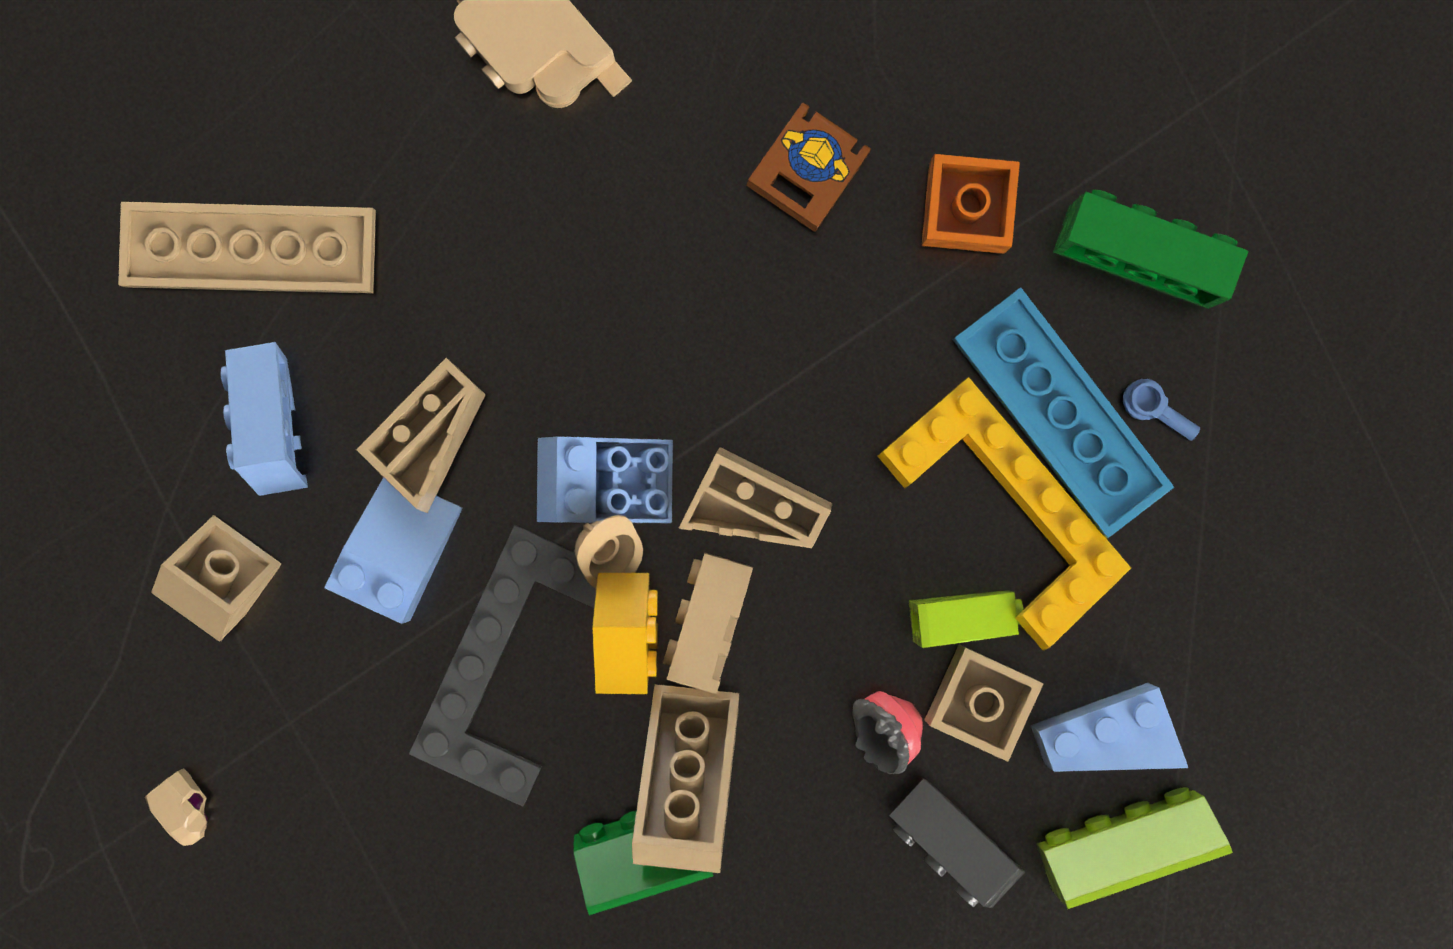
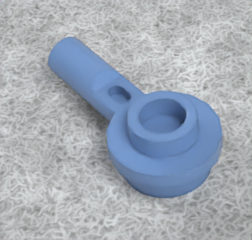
M1138 379L1126 388L1123 395V405L1131 417L1138 420L1158 418L1190 441L1198 435L1200 427L1168 406V398L1157 382L1150 379Z

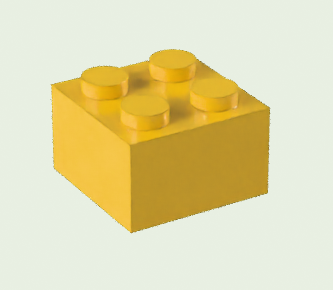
M598 573L593 618L596 694H647L648 676L656 677L657 651H650V649H658V623H656V617L650 616H657L658 591L649 590V573Z

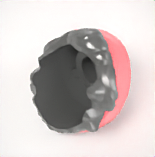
M881 691L854 702L852 716L857 736L855 747L865 751L864 760L867 763H874L875 767L884 773L900 774L904 772L907 765L912 762L921 750L923 722L916 707L909 701Z

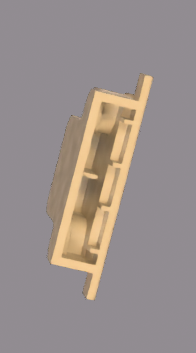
M457 0L459 5L454 12V21L460 33L454 38L470 57L477 53L487 65L482 71L498 89L505 85L511 92L523 94L535 87L539 98L546 105L554 108H563L575 102L580 91L595 78L599 80L612 97H615L632 82L631 78L615 61L613 50L570 0Z

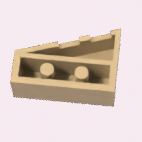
M445 358L356 450L416 509L428 513L486 394L456 365Z
M720 447L679 529H696L716 532L719 535H736L756 538L760 541L812 548L831 512L832 503Z

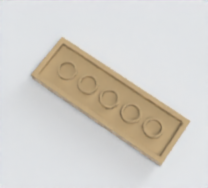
M121 202L118 285L129 288L373 293L376 210L359 207Z

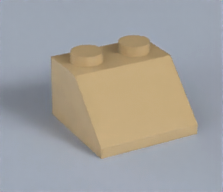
M213 515L161 564L151 593L220 642L247 614L280 568L281 563Z

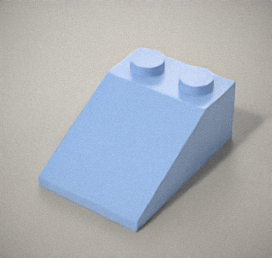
M383 477L344 545L325 585V589L401 624L411 621L463 507L436 495L428 513L416 509Z

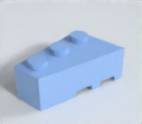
M276 342L225 350L226 366L221 367V380L229 396V405L224 406V419L228 430H231L232 444H228L226 448L230 468L232 470L235 469L259 496L308 488L306 475H302L296 468L294 450L302 449L300 436H293L291 411L295 410L286 356Z
M1149 683L1030 725L1044 764L1053 772L1188 768L1160 688Z

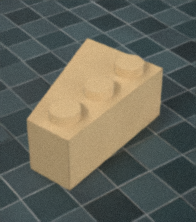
M704 553L702 561L693 560L687 583L695 585L690 601L685 599L681 601L675 623L683 625L678 641L670 639L663 664L670 665L667 680L717 695L720 677L730 650L731 640L752 574V566L709 553Z

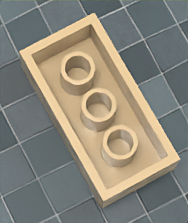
M655 684L632 840L633 864L720 873L738 719L739 693L717 691L716 695L700 689Z

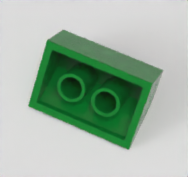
M637 810L626 813L619 821L606 825L602 823L590 824L574 835L573 852L589 915L713 877L714 875L713 872L633 864L632 840Z

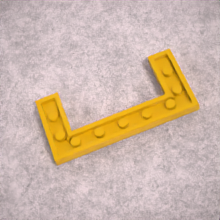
M968 377L877 457L900 484L906 488L961 439L964 440L1070 565L1015 617L1042 650L1050 648L1131 567Z

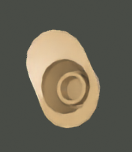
M615 515L583 525L584 530L579 534L575 542L574 552L577 565L591 586L596 589L598 573L636 572L642 561L643 547L632 522L626 516Z

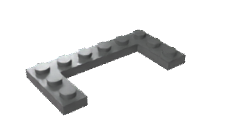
M514 525L409 755L523 807L542 766L467 732L535 583H541L595 608L596 589L583 576L577 565L574 551Z

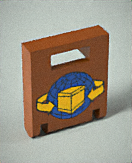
M802 103L752 173L746 186L816 232L872 149L864 145L858 151V154L855 155L851 150L858 139L818 112L814 114L808 123L803 118L807 115L810 107ZM778 174L813 197L806 208H803L773 187Z

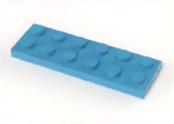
M1021 287L952 339L1105 538L1112 536L1174 488L1173 484Z

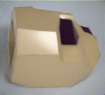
M183 768L148 793L145 799L151 813L167 833L178 843L186 846L193 845L204 837L208 817L204 812L205 795L190 774Z

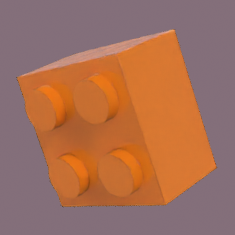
M934 154L929 163L922 246L1006 253L1012 247L1020 162Z

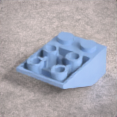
M591 437L538 438L537 522L593 523L611 516L622 515L626 516L632 523H672L673 440Z

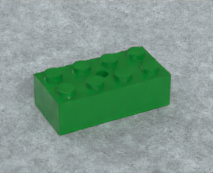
M1092 190V193L1085 192L1069 206L1053 250L1054 253L1208 309L1231 300L1248 254V250L1237 247L1238 241L1236 239L1217 233L1213 234L1212 237L1196 232L1198 227L1195 224L1185 220L1173 219L1171 223L1156 217L1157 211L1147 206L1133 204L1132 208L1116 203V196L1102 190Z

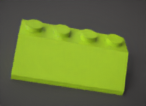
M1187 787L1178 788L1164 794L1165 800L1151 805L1148 801L1137 802L1125 807V814L1110 818L1109 815L1096 816L1085 821L1086 827L1072 832H1070L1069 828H1063L1046 834V841L1036 845L1052 891L1067 909L1233 853L1205 797L1194 790L1189 791Z

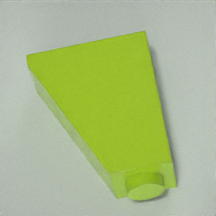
M1006 590L909 600L913 642L921 648L1019 635L1018 624L1020 623L1015 617L1023 611V604L1021 599H1015V593Z

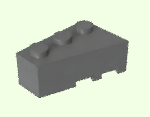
M923 779L889 815L897 823L893 828L894 832L911 847L917 842L928 853L924 858L925 862L941 877L948 872L959 883L955 888L956 892L972 907H975L979 902L983 907L992 908L1026 872L926 779Z

